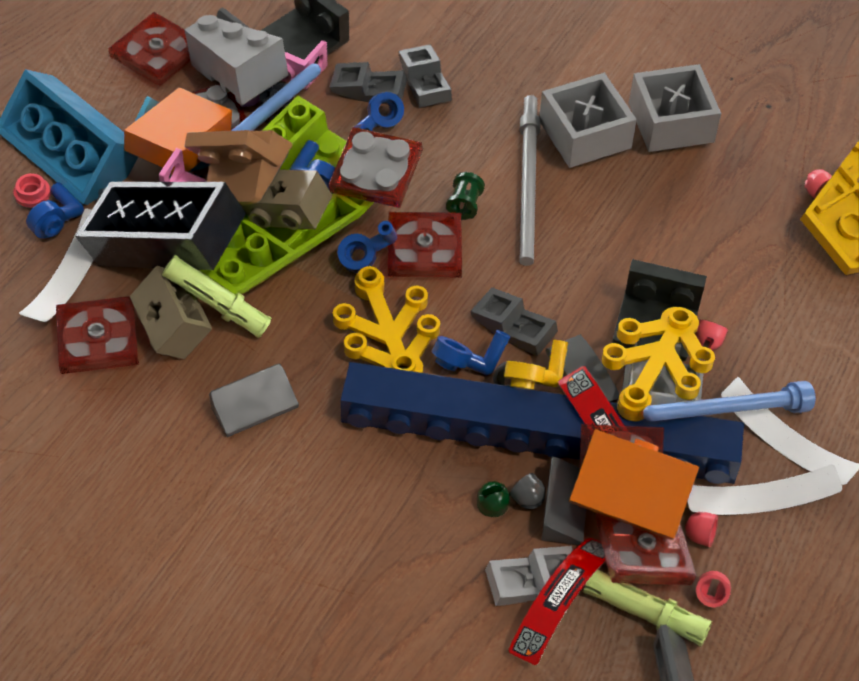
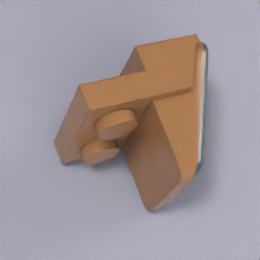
M240 130L187 133L184 147L197 154L200 161L210 164L206 182H226L240 205L256 204L262 200L287 158L289 149H292V143L273 130Z

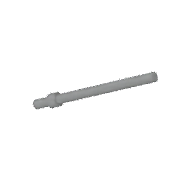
M528 95L524 98V115L520 118L523 150L519 262L524 266L534 263L536 149L541 119L537 115L538 99L533 95Z

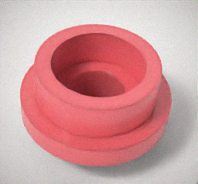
M34 173L21 176L16 181L13 191L16 202L24 207H34L40 202L48 200L51 195L48 182L42 176Z

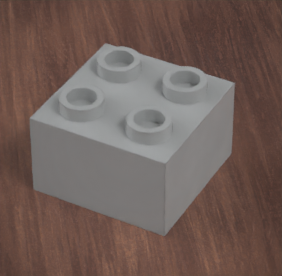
M700 64L634 73L629 105L637 119L636 122L648 152L715 142L721 111Z
M605 73L542 91L539 115L541 125L569 168L632 148L637 119Z

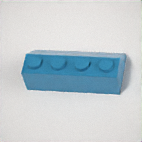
M24 70L0 117V135L57 183H61L82 204L88 205L99 198V190L107 187L110 182H122L130 174L138 156L124 151V132L55 76Z

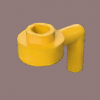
M553 340L548 370L545 367L534 364L506 361L504 378L511 379V387L534 390L535 384L558 387V381L563 377L568 342Z

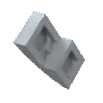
M572 546L537 548L532 550L528 558L489 561L485 571L495 605L501 606L535 600L552 574L573 551Z

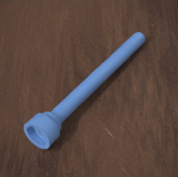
M315 63L310 64L231 131H254L318 77L321 73L320 66Z
M808 381L788 383L786 387H783L778 392L649 405L644 408L643 416L647 421H661L783 407L791 413L809 412L814 408L816 397L814 388Z

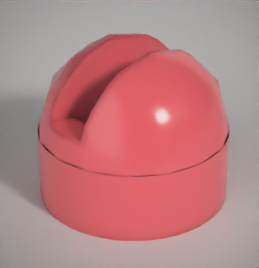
M825 170L810 172L805 181L807 192L815 199L832 175Z
M699 320L698 330L695 335L701 346H703L706 340L710 342L708 348L716 350L723 344L728 329L707 320Z
M697 512L691 515L685 525L686 534L689 539L697 544L711 547L717 531L718 515L708 512Z
M708 571L700 576L696 586V595L702 604L708 607H720L728 601L731 584L724 574L719 571ZM712 579L719 580L715 597L707 594Z

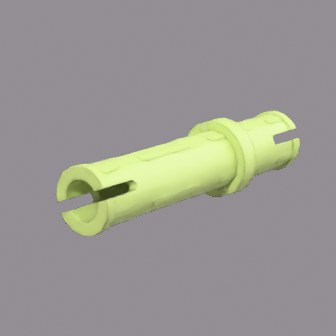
M177 255L172 257L162 272L163 277L168 278L220 312L222 319L227 322L230 320L234 321L257 338L262 336L271 322L272 318L265 315L245 302V296L240 293L233 294L187 264Z
M599 569L587 581L583 590L586 594L656 625V630L660 628V625H668L678 635L699 646L703 645L712 625L711 620L677 606L678 602L671 598L666 601Z

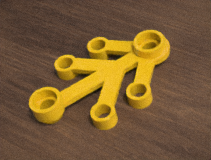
M372 266L362 268L355 276V293L361 299L369 300L377 324L357 316L355 308L350 304L342 303L337 305L333 309L334 325L339 329H350L357 332L350 333L345 337L344 353L351 359L360 358L376 366L423 373V363L420 357L430 341L439 336V319L431 314L421 316L417 321V335L406 351L401 339L418 312L427 307V290L422 286H411L405 293V305L396 319L393 320L383 295V274ZM413 297H420V298H422V299H421V300H413V299H411V298H413ZM346 314L350 317L344 319L340 318L339 316ZM426 325H430V326H433L434 328H433V329H425V328H423V327L426 326ZM366 337L385 344L389 354L367 346ZM352 344L361 345L359 348L350 347ZM405 366V367H409V368H407V369H402V368H399V367Z
M671 307L662 313L661 319L640 323L633 318H625L619 322L617 338L624 344H635L640 338L662 335L658 342L626 349L620 344L611 343L603 349L602 364L610 370H619L624 365L648 360L636 383L629 385L620 393L617 409L623 418L629 421L645 419L643 410L651 405L652 401L649 392L664 366L675 383V393L677 396L685 400H692L698 396L701 380L697 375L687 372L675 350V346L677 343H682L690 356L689 365L691 369L698 373H707L712 370L715 354L711 349L701 346L695 335L698 330L699 320L689 309ZM611 355H614V356H617V357H619V358H612V357H610V356H611ZM683 385H690L692 386V388H688Z

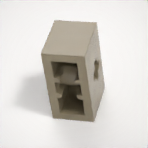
M279 170L259 203L241 206L248 215L249 220L261 228L276 227L292 230H315L333 195L318 171Z
M156 266L130 295V298L137 311V317L148 334L150 345L156 353L185 359L212 330V327L197 297L168 278L163 277L162 272L165 268Z

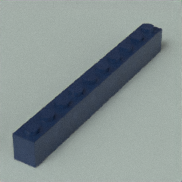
M349 363L340 400L341 422L358 428L374 427L386 429L397 434L412 433L425 435L435 440L450 439L468 442L474 446L488 445L507 448L513 452L527 451L546 454L551 458L584 460L589 441L592 438V434L567 395L361 363ZM610 402L629 433L648 437L654 445L659 446L658 452L699 466L696 478L705 479L715 484H735L742 462L744 422L705 416L661 421H647L646 419L629 421L619 414L617 409L618 403Z

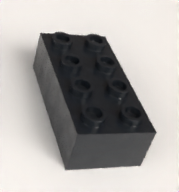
M110 182L75 237L98 266L155 268L160 266L165 268L172 257L177 255L197 270H214L245 217L246 212L226 182Z

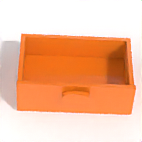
M178 88L124 130V151L163 168L175 149L178 148L182 150L185 171L189 172L201 161L198 159L197 154L184 147L187 133L231 131L232 110L182 88Z
M595 429L569 503L673 540L699 466L658 452L659 446L635 439L633 443Z

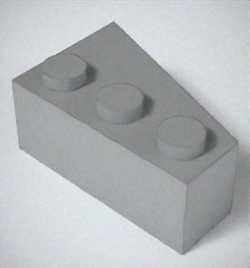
M214 15L202 16L196 23L184 29L191 65L210 81L217 80L221 85V90L225 93L232 92L236 96V101L241 106L288 76L283 38L267 34L265 31L244 27L240 23H231Z

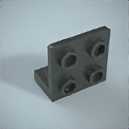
M294 0L295 9L261 30L267 32V34L283 38L285 52L305 60L322 40L327 42L328 55L350 41L349 10L335 0ZM319 56L316 58L314 63L319 61Z
M632 259L612 343L620 344L624 348L635 346V344H624L617 338L619 322L625 318H633L640 323L661 319L662 313L671 307L689 309L697 316L707 276ZM662 335L640 338L637 346L660 341ZM677 343L681 344L679 357L681 361H686L688 353L682 343Z

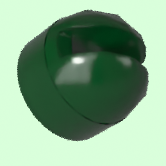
M489 481L482 485L477 494V507L483 515L499 517L505 514L509 508L510 495L504 484L497 481Z

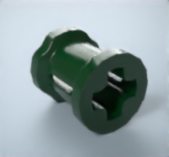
M461 172L454 177V192L447 199L446 210L457 219L467 220L474 218L477 214L478 205L476 202L478 196H481L484 192L485 183L480 176L474 173ZM468 183H471L470 190L466 189ZM461 202L464 203L463 209H460Z

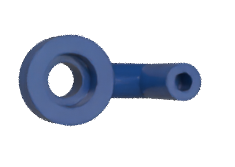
M382 92L373 96L368 104V115L353 127V135L355 136L359 132L373 134V129L377 125L392 127L398 124L404 115V104L400 97L391 92ZM382 103H386L390 108L387 116H382L379 113V107Z
M307 140L289 170L318 171L333 194L343 181L341 173L325 161H312L319 150V145L312 140Z
M59 182L50 188V192L63 206L59 207L54 201L46 200L34 206L27 216L26 225L38 238L44 239L57 235L62 230L66 220L81 216L84 212L83 205Z
M389 221L380 222L378 225L379 234L370 239L362 234H351L340 242L338 258L347 270L358 273L362 268L372 266L376 260V252L397 240V233ZM357 249L365 252L363 259L359 261L352 259V254Z
M496 330L484 357L474 354L465 345L444 336H438L431 352L437 357L435 362L448 370L456 371L457 367H468L484 375H490L494 372L510 339V335Z

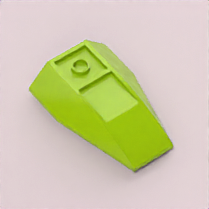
M299 95L263 129L273 130L292 143V149H289V154L280 170H289L307 140H312L319 145V150L312 161H325L340 172L344 158L353 146L328 130L323 110ZM343 180L339 188L332 194L333 196L315 230H292L276 227L261 228L250 221L246 214L215 269L198 271L233 294H244L361 217L382 194L360 192Z

